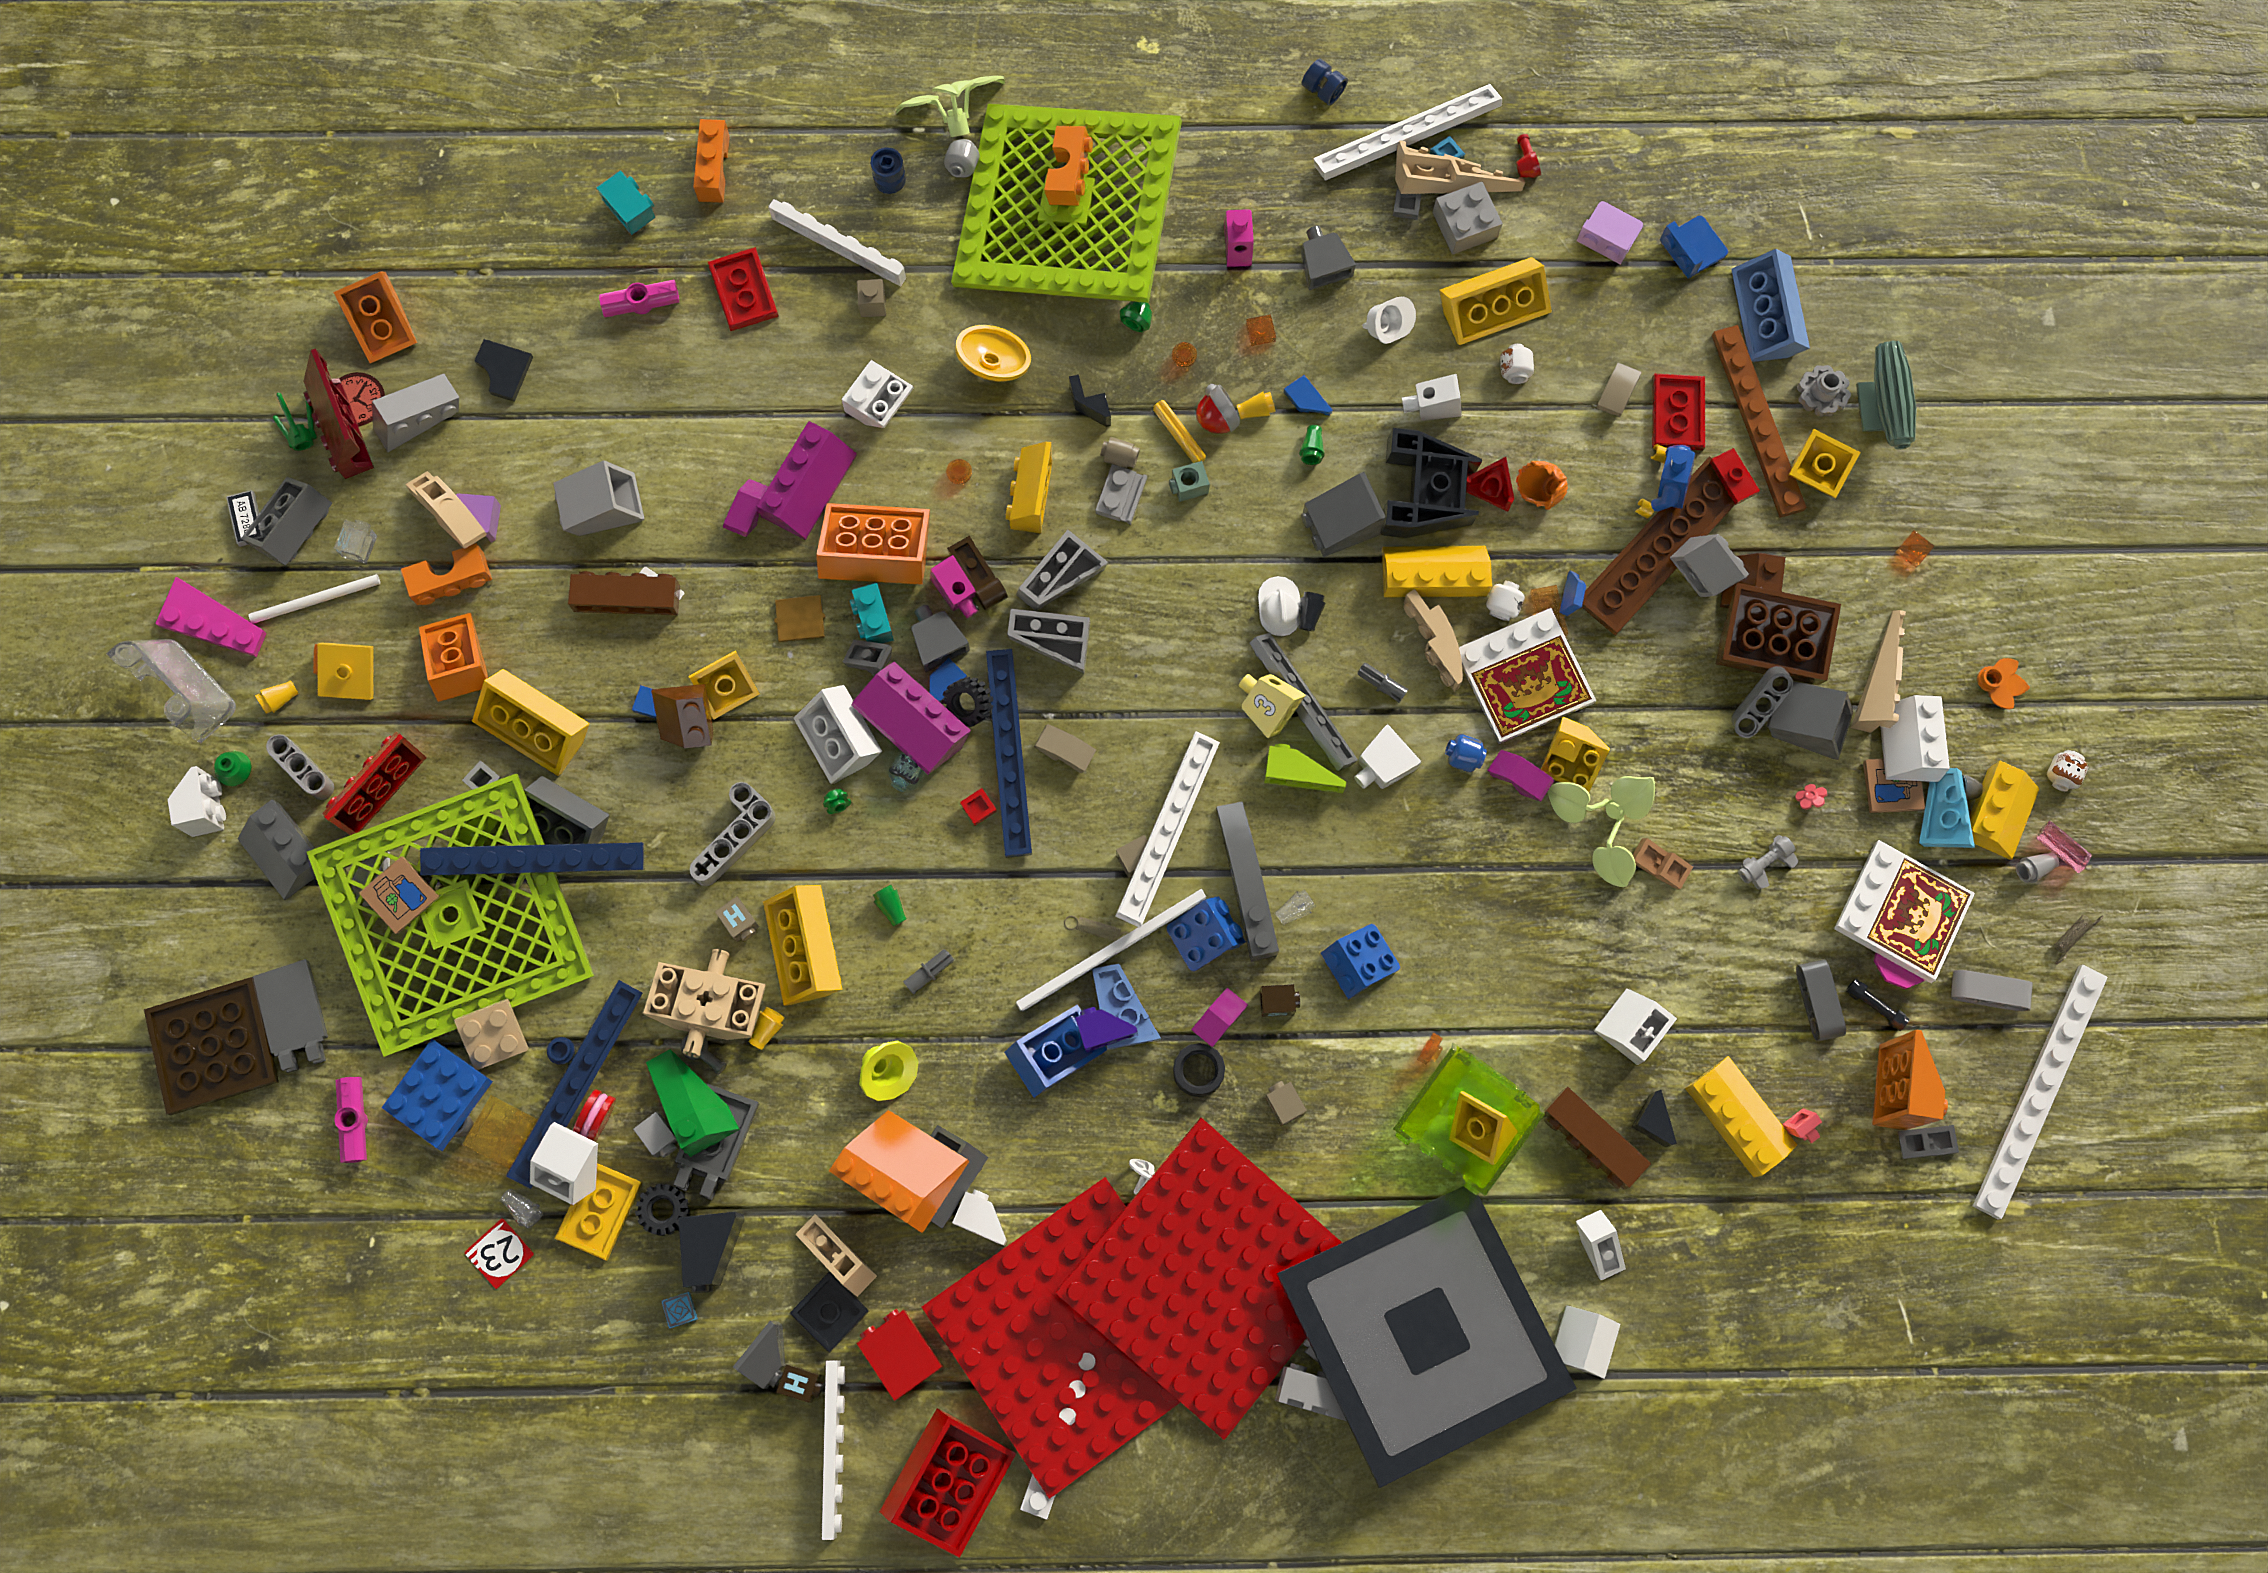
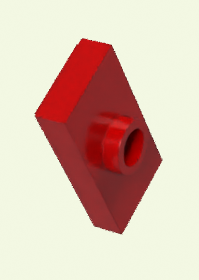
M1734 448L1710 460V464L1735 505L1760 492V489Z

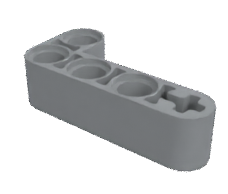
M745 782L735 783L729 791L730 800L741 814L690 865V874L702 886H710L715 883L775 822V812L770 804ZM741 792H749V797L746 801H737V796ZM759 810H768L766 818L762 820L755 818ZM740 829H749L747 837L743 839L736 838L737 832ZM723 847L730 849L729 854L725 858L717 857L719 849ZM711 858L718 864L716 867L710 862ZM704 868L709 873L705 876L700 873V869Z

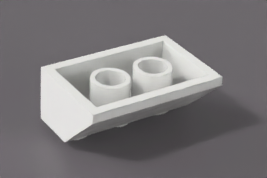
M844 685L822 689L794 717L796 724L831 784H835L869 765L882 752L862 715L851 706L853 700Z
M1914 695L1901 699L1898 704H1895L1894 713L1899 714L1898 722L1891 728L1880 726L1885 777L1887 780L1939 782L1950 769L1942 697Z

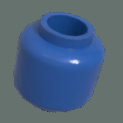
M1464 734L1458 735L1455 740L1450 739L1445 749V755H1448L1449 764L1466 772H1473L1476 768L1480 769L1487 753L1482 741Z

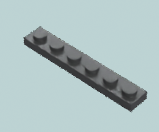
M1271 633L1255 637L1250 642V645L1254 649L1255 655L1269 671V674L1274 675L1306 695L1296 709L1299 719L1312 733L1315 742L1321 746L1327 755L1330 764L1337 771L1352 766L1358 759Z

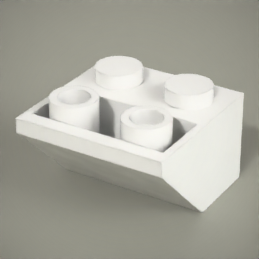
M871 360L841 400L845 412L865 425L885 428L914 387Z
M191 767L168 798L171 825L191 837L224 830L223 821L226 820V813L220 804L219 796L222 795L220 782L199 767Z
M1625 989L1595 1028L1594 1032L1636 1065H1639L1648 1058L1677 1018L1657 1002L1632 990Z
M554 1122L550 1125L531 1159L530 1184L574 1205L596 1190L598 1143Z

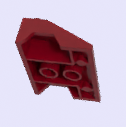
M315 348L310 351L303 380L307 391L303 392L308 405L314 408L315 413L312 414V418L317 428H321L324 434L320 436V439L325 449L330 450L332 457L328 459L335 473L339 471L347 479L373 469L374 465L341 380L339 378L331 379L325 359Z

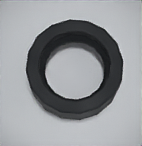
M1196 1043L1188 1045L1179 1052L1175 1059L1173 1068L1174 1080L1180 1090L1189 1096H1208L1219 1088L1224 1079L1225 1064L1223 1057L1218 1050L1208 1044ZM1192 1055H1206L1214 1063L1215 1075L1207 1085L1194 1086L1185 1079L1183 1065Z

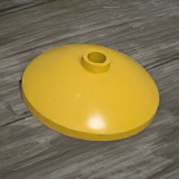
M990 325L972 326L963 330L956 340L955 352L959 361L967 370L980 378L995 382L1010 381L1023 376L1029 368L1031 354L1028 347L1018 336L1003 328Z

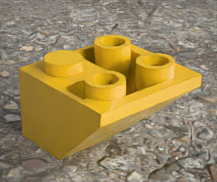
M1563 717L1552 739L1541 770L1558 782L1575 783L1590 792L1610 748L1589 727Z

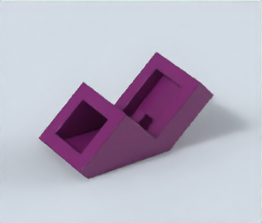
M748 479L738 490L723 523V528L747 537L757 526L759 518L757 505L769 486Z
M1500 750L1487 770L1492 777L1512 783L1520 795L1539 802L1542 801L1555 781L1551 776L1522 756Z
M1226 988L1191 1030L1211 1047H1214L1227 1029L1234 1024L1247 1008L1248 1004L1229 988Z

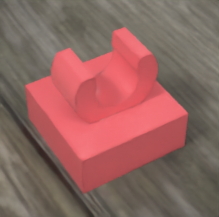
M1803 1108L1782 1125L1789 1134L1802 1138L1804 1141L1808 1139L1810 1143H1813L1820 1138L1815 1127L1822 1123L1817 1113Z

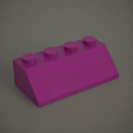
M808 421L757 505L761 518L806 540L856 458L857 453L832 432Z
M892 662L878 672L851 704L852 707L914 763H917L928 775L962 749L971 731L895 662Z

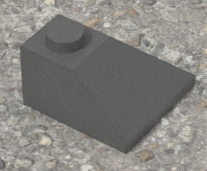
M769 1321L733 1366L734 1369L763 1389H767L770 1385L774 1388L781 1380L783 1374L781 1371L785 1367L782 1324L778 1321Z

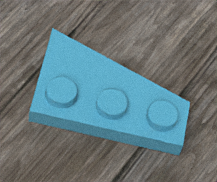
M1950 768L1939 782H1929L1919 844L1924 847L1975 848L1963 776L1958 768Z

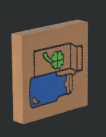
M1869 759L1863 762L1869 813L1908 812L1925 809L1921 781L1887 780L1885 777L1884 759Z
M403 856L359 892L395 934L400 933L440 898Z

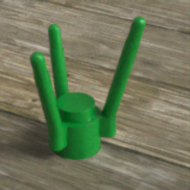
M277 393L276 396L290 426L289 432L278 416H273V420L287 439L290 448H293L295 451H302L312 447L314 444L313 439L317 438L312 418V406H309L306 401L308 428L303 424L295 425L282 394Z

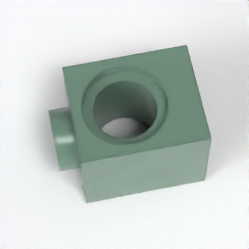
M1202 461L1172 469V479H1169V485L1172 494H1177L1179 502L1209 493L1210 483ZM1184 479H1191L1195 483L1187 486L1182 481Z

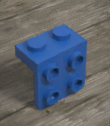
M1697 216L1680 227L1675 221L1668 224L1660 238L1661 243L1688 279L1725 258L1728 254V249L1703 216Z
M1219 896L1205 899L1167 926V932L1191 971L1199 970L1224 952L1238 948L1246 943L1241 927L1233 921L1229 914L1228 905Z
M1369 924L1338 939L1321 952L1327 966L1348 999L1400 969L1398 961L1374 924Z

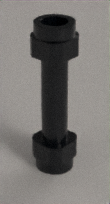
M1855 978L1849 984L1846 992L1855 1000L1860 998L1889 1020L1887 1024L1892 1028L1901 1031L1908 1024L1910 1018L1901 1010L1894 1011L1867 991L1868 986L1862 981L1860 982Z

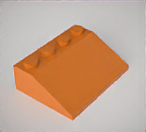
M827 503L816 555L818 578L923 585L930 509Z
M1913 1030L1879 1044L1872 1125L1909 1130L1943 1120V1116L1947 1113L1948 1101L1945 1099V1089L1922 1030Z
M888 1110L844 1147L829 1172L923 1233L964 1171L969 1160Z

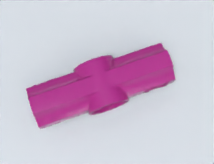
M675 280L649 285L633 283L624 290L599 294L600 305L605 318L631 312L646 314L652 308L680 303ZM644 296L642 300L635 301L637 297Z
M362 1077L340 1078L336 1080L337 1113L334 1118L339 1132L340 1163L366 1161L365 1128L368 1118L364 1112ZM354 1113L356 1121L352 1126L348 1127L346 1123L347 1118L350 1114Z

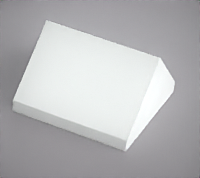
M1566 1305L1554 1345L1566 1366L1605 1379L1620 1324L1600 1314Z

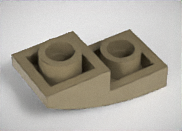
M1618 363L1600 398L1597 409L1621 417L1642 372Z
M1049 724L1045 725L1034 745L1036 749L1054 761L1060 759L1079 773L1085 772L1096 752V749L1082 740Z

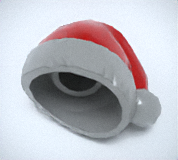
M1220 384L1208 385L1205 390L1206 395L1201 399L1196 409L1198 423L1203 429L1214 434L1234 431L1238 427L1240 419L1228 393Z

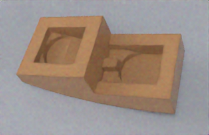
M1642 838L1633 853L1636 866L1676 889L1682 888L1693 866L1675 853H1667L1648 838Z

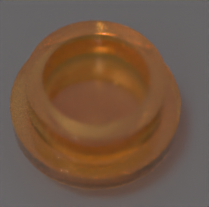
M1181 342L1172 350V360L1180 367H1189L1197 359L1196 348L1188 342Z
M956 459L948 464L946 474L952 483L960 485L970 480L972 468L967 461Z

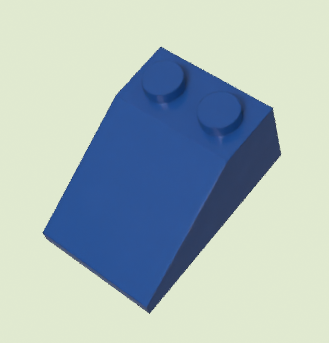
M1078 1004L1017 1040L1004 1052L1034 1098L1107 1051V1048L1104 1046L1086 1052L1075 1017L1080 1016L1079 1012L1082 1011Z

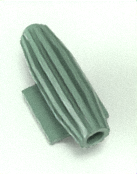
M1887 341L1875 347L1874 382H1858L1856 384L1862 432L1884 431L1889 445L1894 446L1895 449H1906L1915 441L1917 408L1912 373L1902 343L1900 341Z

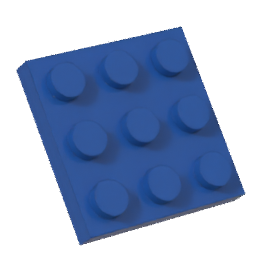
M431 1039L382 1108L435 1148L443 1151L493 1081L443 1045Z

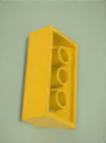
M1532 257L1439 290L1444 315L1458 345L1552 312L1544 265Z
M1486 546L1382 547L1384 597H1406V594L1414 589L1420 597H1486L1492 588L1491 560Z
M504 669L484 680L472 719L473 723L557 776L562 774L582 746L590 724Z
M821 885L794 886L763 901L783 1005L787 1006L823 998L842 990Z
M1729 1056L1685 1088L1754 1178L1764 1175L1785 1159L1797 1146L1793 1138Z

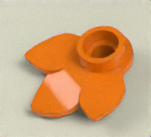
M2010 658L2000 659L1994 666L1984 667L1977 675L1979 686L1989 693L1990 699L1995 705L2003 709H2013V697L2019 696L2030 689L2025 680L2015 674L2019 662ZM1987 676L1993 679V684L1988 682Z

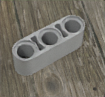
M282 734L270 737L266 744L267 752L304 791L318 800L327 799L333 794L334 783L297 744ZM287 744L285 752L279 754L280 747ZM305 762L304 768L300 772H296L297 766ZM322 780V786L318 790H314L315 783Z
M1955 970L1952 977L1951 999L2014 1011H2030L2033 983L2026 980L1974 971Z

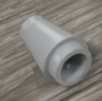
M2052 852L2022 858L2016 865L2017 875L2023 882L2035 883L2058 867L2059 859Z

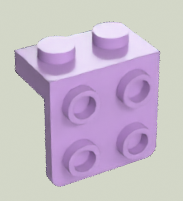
M1602 201L1597 205L1590 219H1587L1584 223L1577 242L1621 265L1640 233L1643 223Z

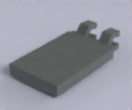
M304 959L252 976L270 1051L275 1057L278 1056L282 1071L291 1073L299 1070L294 1050L304 1047L309 1062L318 1064L326 1061L321 1042L328 1038L310 962Z
M707 1084L729 1106L740 1130L691 1157L680 1148L675 1162L678 1163L677 1168H679V1172L673 1185L678 1189L687 1191L693 1174L704 1177L705 1181L700 1195L712 1201L719 1183L724 1185V1182L729 1180L758 1109L759 1102Z

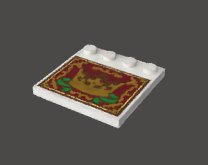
M1551 608L1459 647L1462 668L1499 744L1596 702Z
M1878 840L1867 858L1834 929L1932 983L1940 972L1975 893Z

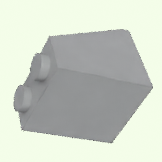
M603 460L553 483L555 500L558 504L560 524L563 527V531L582 536L645 520L635 473Z

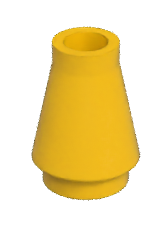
M1261 392L1237 405L1240 419L1270 416V413L1276 412L1270 392Z
M290 680L280 685L260 690L261 693L255 695V697L267 714L271 711L275 713L299 693Z
M765 1007L764 1011L759 1013L752 1037L748 1042L763 1050L770 1039L781 1029L785 1017L773 1009Z

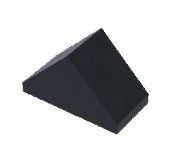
M1658 1090L1648 1096L1632 1128L1660 1145L1670 1147L1677 1144L1662 1090Z

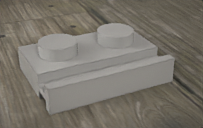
M1112 464L1096 507V514L1117 521L1121 520L1131 525L1147 481V475H1140L1135 471Z

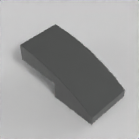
M1954 1125L1898 1131L1903 1159L1959 1153Z

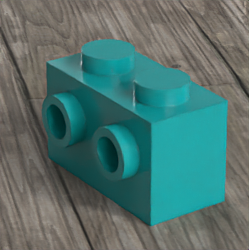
M621 170L596 187L601 200L631 235L656 218L652 210L654 207L652 200L647 194L641 195L635 180L631 176L627 178Z
M874 583L853 589L854 599L849 601L853 614H859L861 623L856 624L860 638H866L867 642L881 644L893 641L894 638L878 584Z

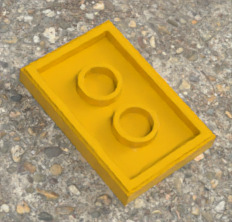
M597 1163L596 1190L574 1205L570 1204L555 1239L607 1261L643 1182Z

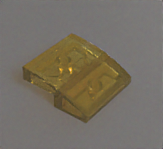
M490 1095L462 1145L510 1169L538 1119Z

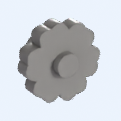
M1829 365L1816 366L1812 372H1806L1802 376L1797 386L1798 391L1802 393L1798 400L1806 411L1814 410L1819 417H1831L1837 410H1843L1847 405L1851 393L1846 388L1850 382L1842 371L1834 372Z

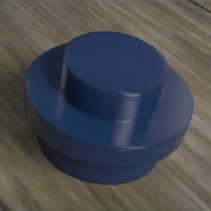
M565 1037L553 1039L547 1047L549 1060L557 1065L569 1063L575 1055L574 1044Z

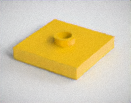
M318 643V696L373 699V646Z

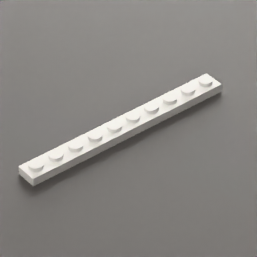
M2080 965L2077 968L1973 1204V1207L1996 1219H2002L2108 978L2085 965Z

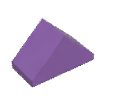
M456 494L485 530L488 540L491 543L496 540L501 508L497 499L494 496Z

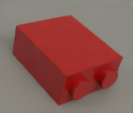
M897 1309L883 1318L885 1323L877 1329L873 1325L859 1335L862 1340L856 1343L894 1401L943 1368V1365L907 1311L902 1310L899 1313Z

